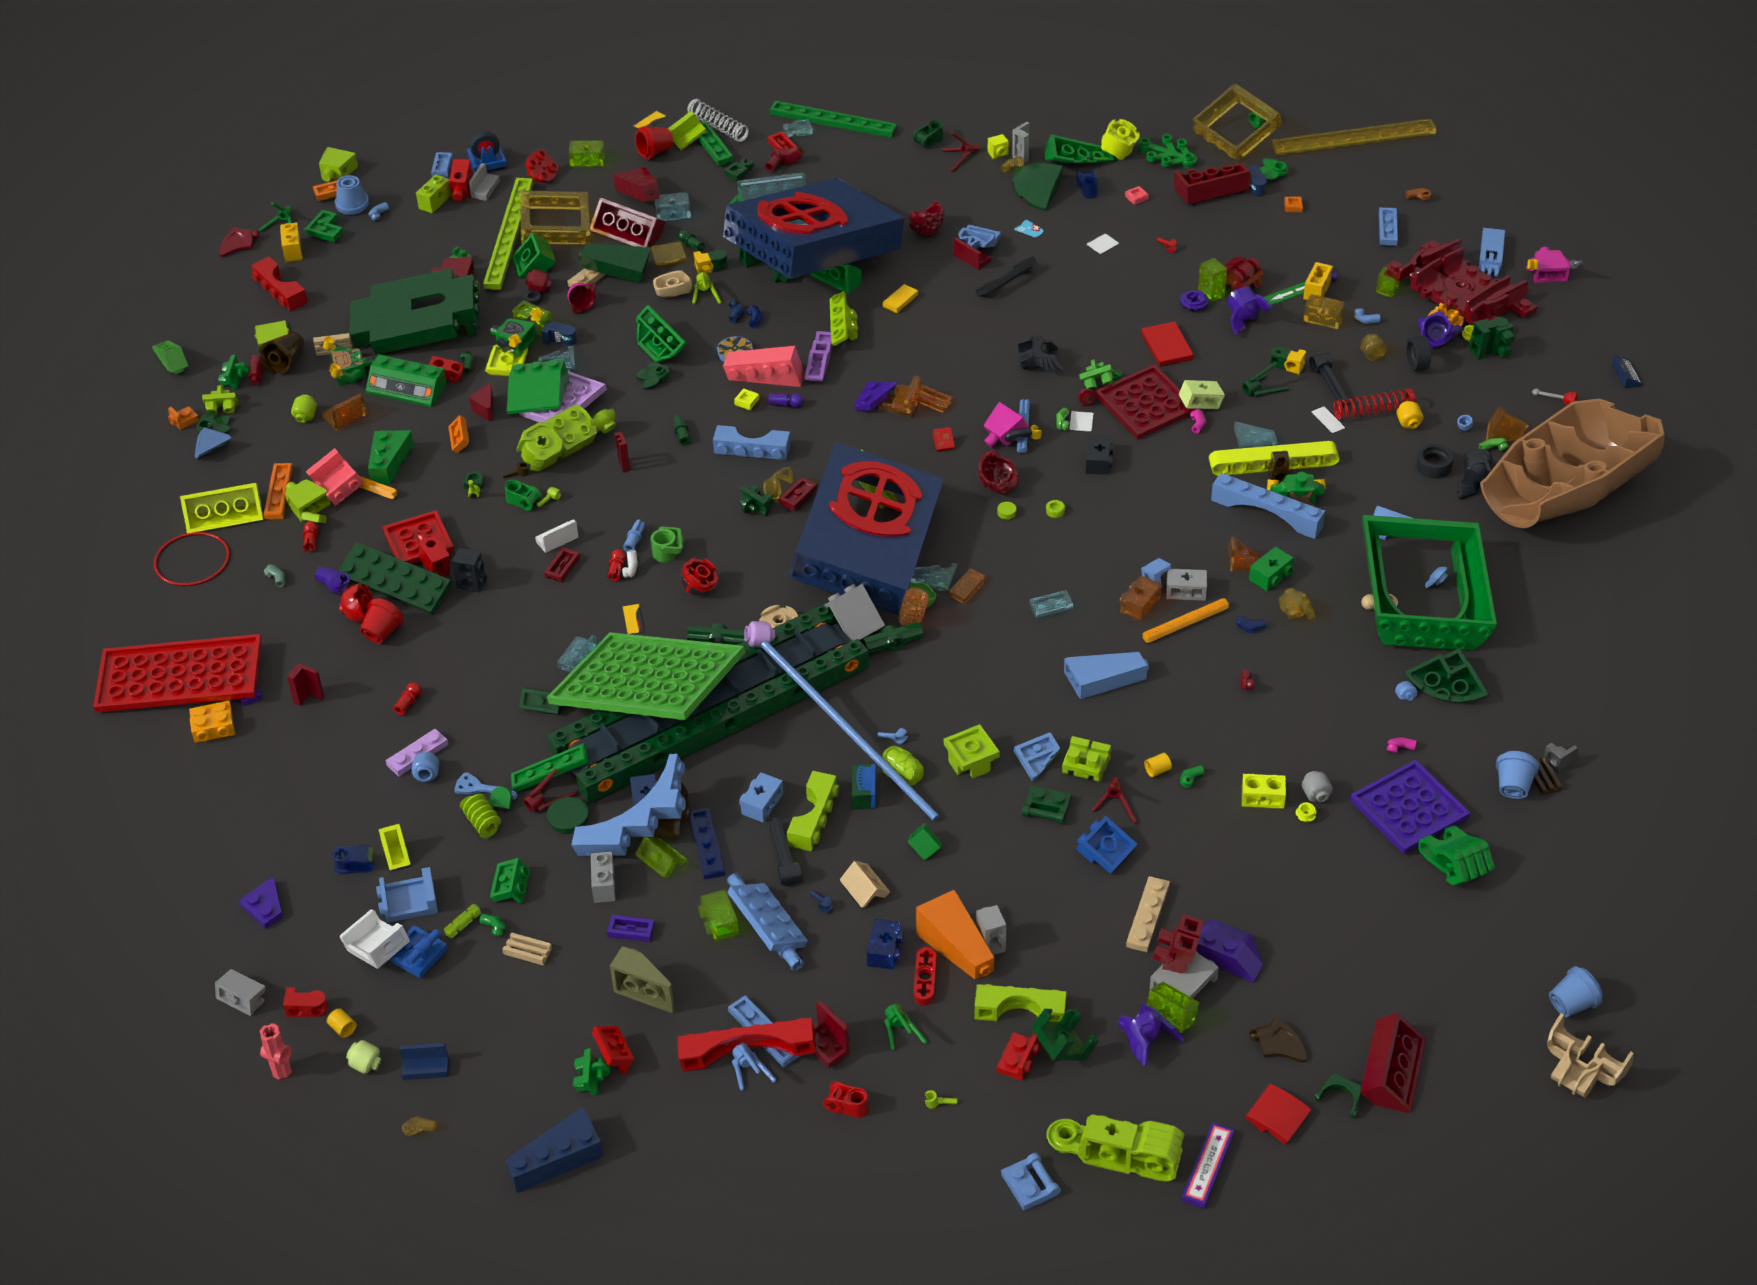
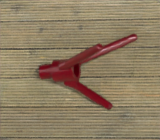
M952 131L950 134L963 144L961 147L943 148V152L962 151L964 154L951 169L953 172L967 156L974 151H978L980 147L979 144L970 143Z
M1114 777L1109 783L1108 790L1092 808V811L1095 812L1108 797H1118L1133 823L1137 824L1135 815L1121 790L1120 779Z

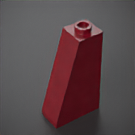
M645 167L613 174L616 191L642 202L660 199L657 181Z

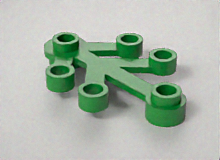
M1170 134L1162 136V143L1165 144L1166 148L1152 144L1148 138H1141L1138 142V150L1143 153L1148 152L1146 160L1149 162L1161 160L1163 167L1182 164L1184 167L1191 168L1197 162L1196 155L1189 153L1185 139L1177 140V148L1181 150L1182 154L1175 150Z

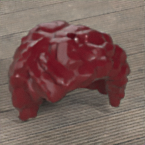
M935 200L933 204L922 211H912L910 213V229L924 237L935 235L944 222L945 213L942 204Z
M996 450L986 451L981 456L978 474L985 488L1002 494L1009 493L1015 489L1019 482V473L1015 470V465L1010 459L1004 458Z

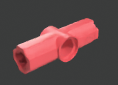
M273 1023L263 1026L259 1031L263 1043L260 1052L261 1057L268 1059L274 1078L278 1080L288 1078L292 1073L289 1061L291 1047L284 1044L279 1026Z

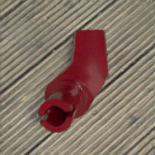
M799 146L791 149H777L771 153V159L765 164V168L772 172L778 164L792 165L804 156V152Z

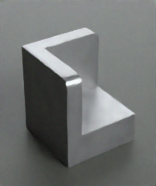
M1551 742L1546 746L1544 756L1550 766L1559 772L1576 760L1578 747L1574 745L1566 750L1562 746L1557 747Z

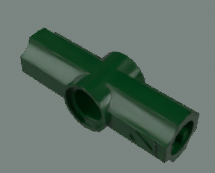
M914 622L901 627L888 625L883 628L881 633L862 638V644L867 648L869 654L887 648L891 651H897L904 646V643L923 638L924 633L920 622Z
M715 623L711 627L690 625L687 629V640L738 645L745 641V630L728 629L721 623Z

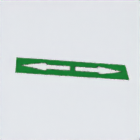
M1305 282L1265 296L1264 299L1273 305L1303 294Z

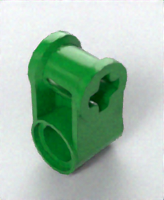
M509 480L505 483L507 503L518 506L526 511H530L533 508V504L542 498L541 492L536 487L521 483L518 480Z

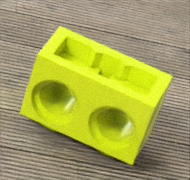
M1243 774L1242 807L1284 808L1286 797L1285 776Z

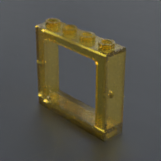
M1236 83L1192 119L1193 129L1198 135L1201 134L1208 142L1214 143L1218 149L1224 150L1231 158L1234 157L1238 161L1283 125L1279 112ZM1241 103L1266 120V122L1236 147L1210 129L1209 126L1235 104Z
M520 191L521 243H524L533 232L548 240L549 244H590L588 192ZM529 209L580 210L581 226L530 225Z

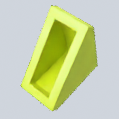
M400 824L378 829L389 870L410 865Z

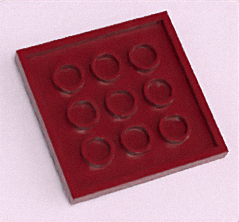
M1155 364L1095 390L1096 397L1137 440L1190 416L1191 412L1197 409L1186 408L1179 396L1180 389Z

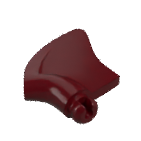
M239 227L233 228L221 243L220 256L225 257L239 250L252 249L253 240L259 238V231L257 229L244 230Z

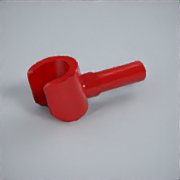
M1162 238L1157 239L1158 242L1166 245L1168 252L1173 253L1177 249L1175 239L1170 241Z

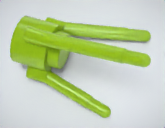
M704 272L696 276L693 304H696L698 290L705 291L708 288L711 289L717 302L721 304L713 282H710L709 275Z

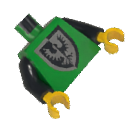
M535 308L531 311L530 316L524 320L509 318L502 326L493 325L491 334L496 336L497 346L504 353L510 352L521 356L537 337L535 323L539 322L543 315L541 310Z

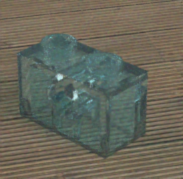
M688 192L660 195V199H655L657 218L663 221L691 218Z

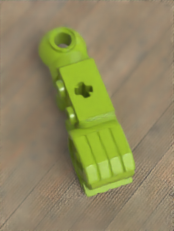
M575 404L545 422H539L524 430L517 446V452L521 451L524 462L531 464L530 470L540 472L556 463L558 457L561 456L564 459L592 443L598 431H602L603 434L611 431L617 425L615 423V409H603L591 418L586 410Z
M1091 1115L1086 1120V1126L1080 1125L1071 1119H1060L1053 1122L1047 1130L1048 1142L1055 1150L1064 1154H1077L1084 1164L1127 1174L1133 1172L1142 1177L1163 1182L1175 1179L1183 1150L1181 1145L1184 1133L1175 1126L1155 1121L1141 1123L1138 1128V1125L1128 1121H1118L1106 1116Z

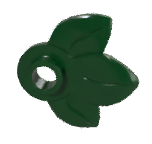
M653 362L649 363L647 368L639 370L635 377L644 380L642 388L647 389L657 385L659 382L666 381L670 376V370L668 366Z
M208 412L200 418L196 427L197 433L200 434L203 428L227 433L231 429L228 426L230 417H215L212 412Z

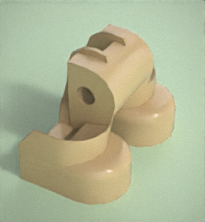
M1561 1013L1550 1030L1547 1042L1550 1052L1561 1059L1551 1074V1079L1556 1081L1559 1087L1563 1085L1572 1090L1573 1095L1577 1093L1584 1098L1590 1093L1597 1080L1610 1086L1620 1082L1633 1064L1634 1053L1630 1052L1624 1063H1621L1612 1058L1605 1051V1044L1601 1043L1594 1058L1588 1064L1579 1060V1057L1587 1049L1592 1037L1588 1035L1586 1040L1583 1041L1567 1032L1564 1028V1014Z

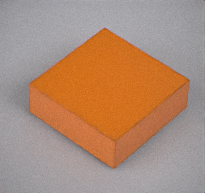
M1285 197V212L1303 211L1302 197Z

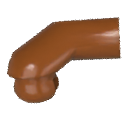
M1424 188L1405 191V196L1407 199L1418 198L1427 201L1431 198V191Z

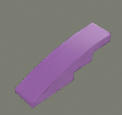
M817 331L812 350H810L805 380L823 381L833 348L831 332Z

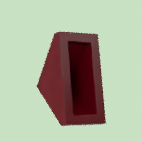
M486 384L469 397L471 411L487 421H493L491 384Z

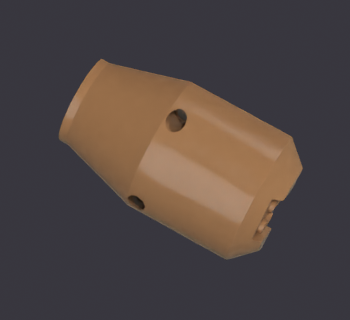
M1602 399L1571 402L1511 445L1488 476L1480 482L1483 496L1499 518L1518 528H1528L1538 522L1588 509L1651 465L1660 456L1664 446L1662 422L1660 419L1646 414L1640 418L1615 409L1614 403Z

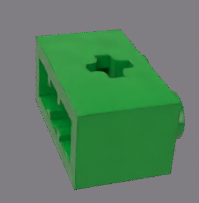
M1275 546L1250 566L1249 580L1268 591L1273 586H1277L1284 577H1288L1292 573L1294 558Z

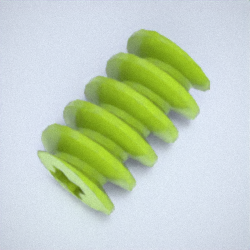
M475 794L461 801V810L473 827H475L480 837L489 838L493 836L501 824V819L497 816L492 806L489 805L483 794Z

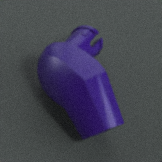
M318 567L315 572V580L325 584L335 594L343 593L347 588V583L350 581V576L347 573L344 575V572L340 573L335 569Z

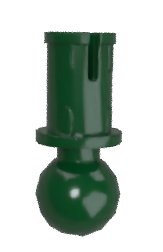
M685 229L679 231L678 240L685 243L687 247H692L697 252L703 251L704 248L702 247H705V244L698 240L694 234H690Z

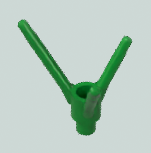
M272 202L271 205L279 209L280 212L278 216L261 227L259 231L262 232L279 219L292 223V207H282Z

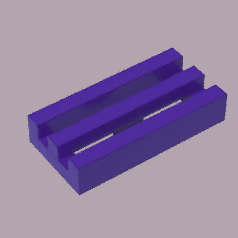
M612 915L607 935L611 938L650 942L655 922L653 919Z

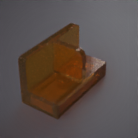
M914 376L910 386L902 384L895 386V398L891 405L892 411L912 414L921 393V377Z

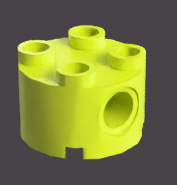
M1119 119L1116 122L1112 120L1102 137V150L1121 160L1129 156L1139 139V132L1138 134L1136 132L1137 128L1126 120Z

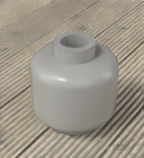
M1309 772L1302 781V788L1308 799L1312 802H1324L1332 793L1333 787L1323 772Z

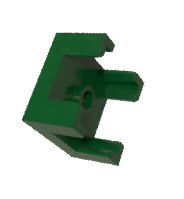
M1044 1009L1031 1029L1052 1060H1086L1099 1040L1095 1034H1091L1085 1044L1079 1039L1073 1030L1081 1019L1079 1011L1077 1009H1068L1060 1021H1049L1053 1010Z

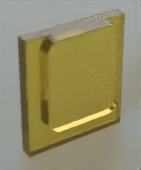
M681 241L651 246L656 266L686 261Z

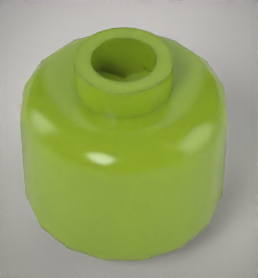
M309 395L296 397L291 414L300 423L311 421L315 416L317 403Z

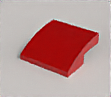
M1269 1084L1245 1118L1261 1132L1268 1130L1280 1142L1286 1144L1311 1109L1288 1092Z

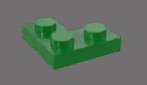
M322 210L305 228V234L335 242L343 234V228L333 225L338 219L337 213Z

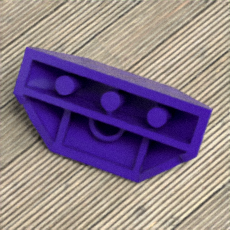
M1213 919L1203 923L1196 948L1198 954L1207 960L1213 961L1219 969L1254 983L1263 968V963L1253 936Z

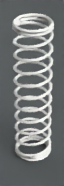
M694 99L689 103L688 113L690 112V107L692 110L694 104L699 102L694 113L698 120L705 122L710 114V110L713 109L714 112H712L710 119L706 121L710 123L711 127L720 130V132L727 136L729 135V137L734 138L738 142L746 139L749 132L746 125L738 123L737 120L729 118L728 115L720 113L719 110L711 108L704 102L701 103L699 99ZM701 104H704L705 106L701 110L700 115L697 116L698 112L701 109ZM708 106L709 109L705 114V118L702 119L701 115L705 112V109ZM717 111L719 114L715 117L714 123L711 124V120ZM720 114H722L723 117L720 119L719 125L715 126ZM724 117H727L728 119L725 121L723 128L720 129ZM729 119H732L728 130L725 131L724 128L727 126ZM733 122H737L733 129V132L729 134V130L732 128ZM743 127H745L746 133L742 138L737 139V136L740 135Z

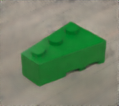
M411 430L374 431L368 465L370 480L384 485L391 484L400 470L399 466L403 461L405 462L408 452L414 448Z

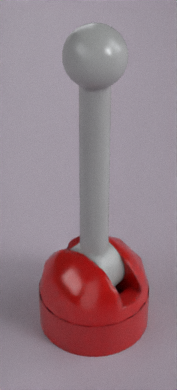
M1539 389L1532 391L1534 396L1543 395L1563 399L1565 405L1578 399V393L1568 392L1562 396L1542 392Z

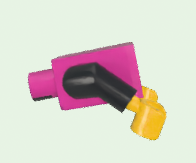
M1000 402L993 411L987 413L984 428L989 435L984 442L990 448L998 441L1008 446L1012 442L1025 437L1041 438L1042 430H1038L1037 425H1032L1029 428V425L1022 416Z

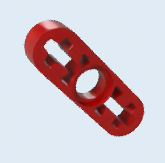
M928 947L920 949L916 956L914 1000L921 1006L929 1005L934 1000L936 952ZM925 957H929L928 965H924ZM923 973H928L931 975V978L923 980L919 976ZM922 987L926 988V996H921Z

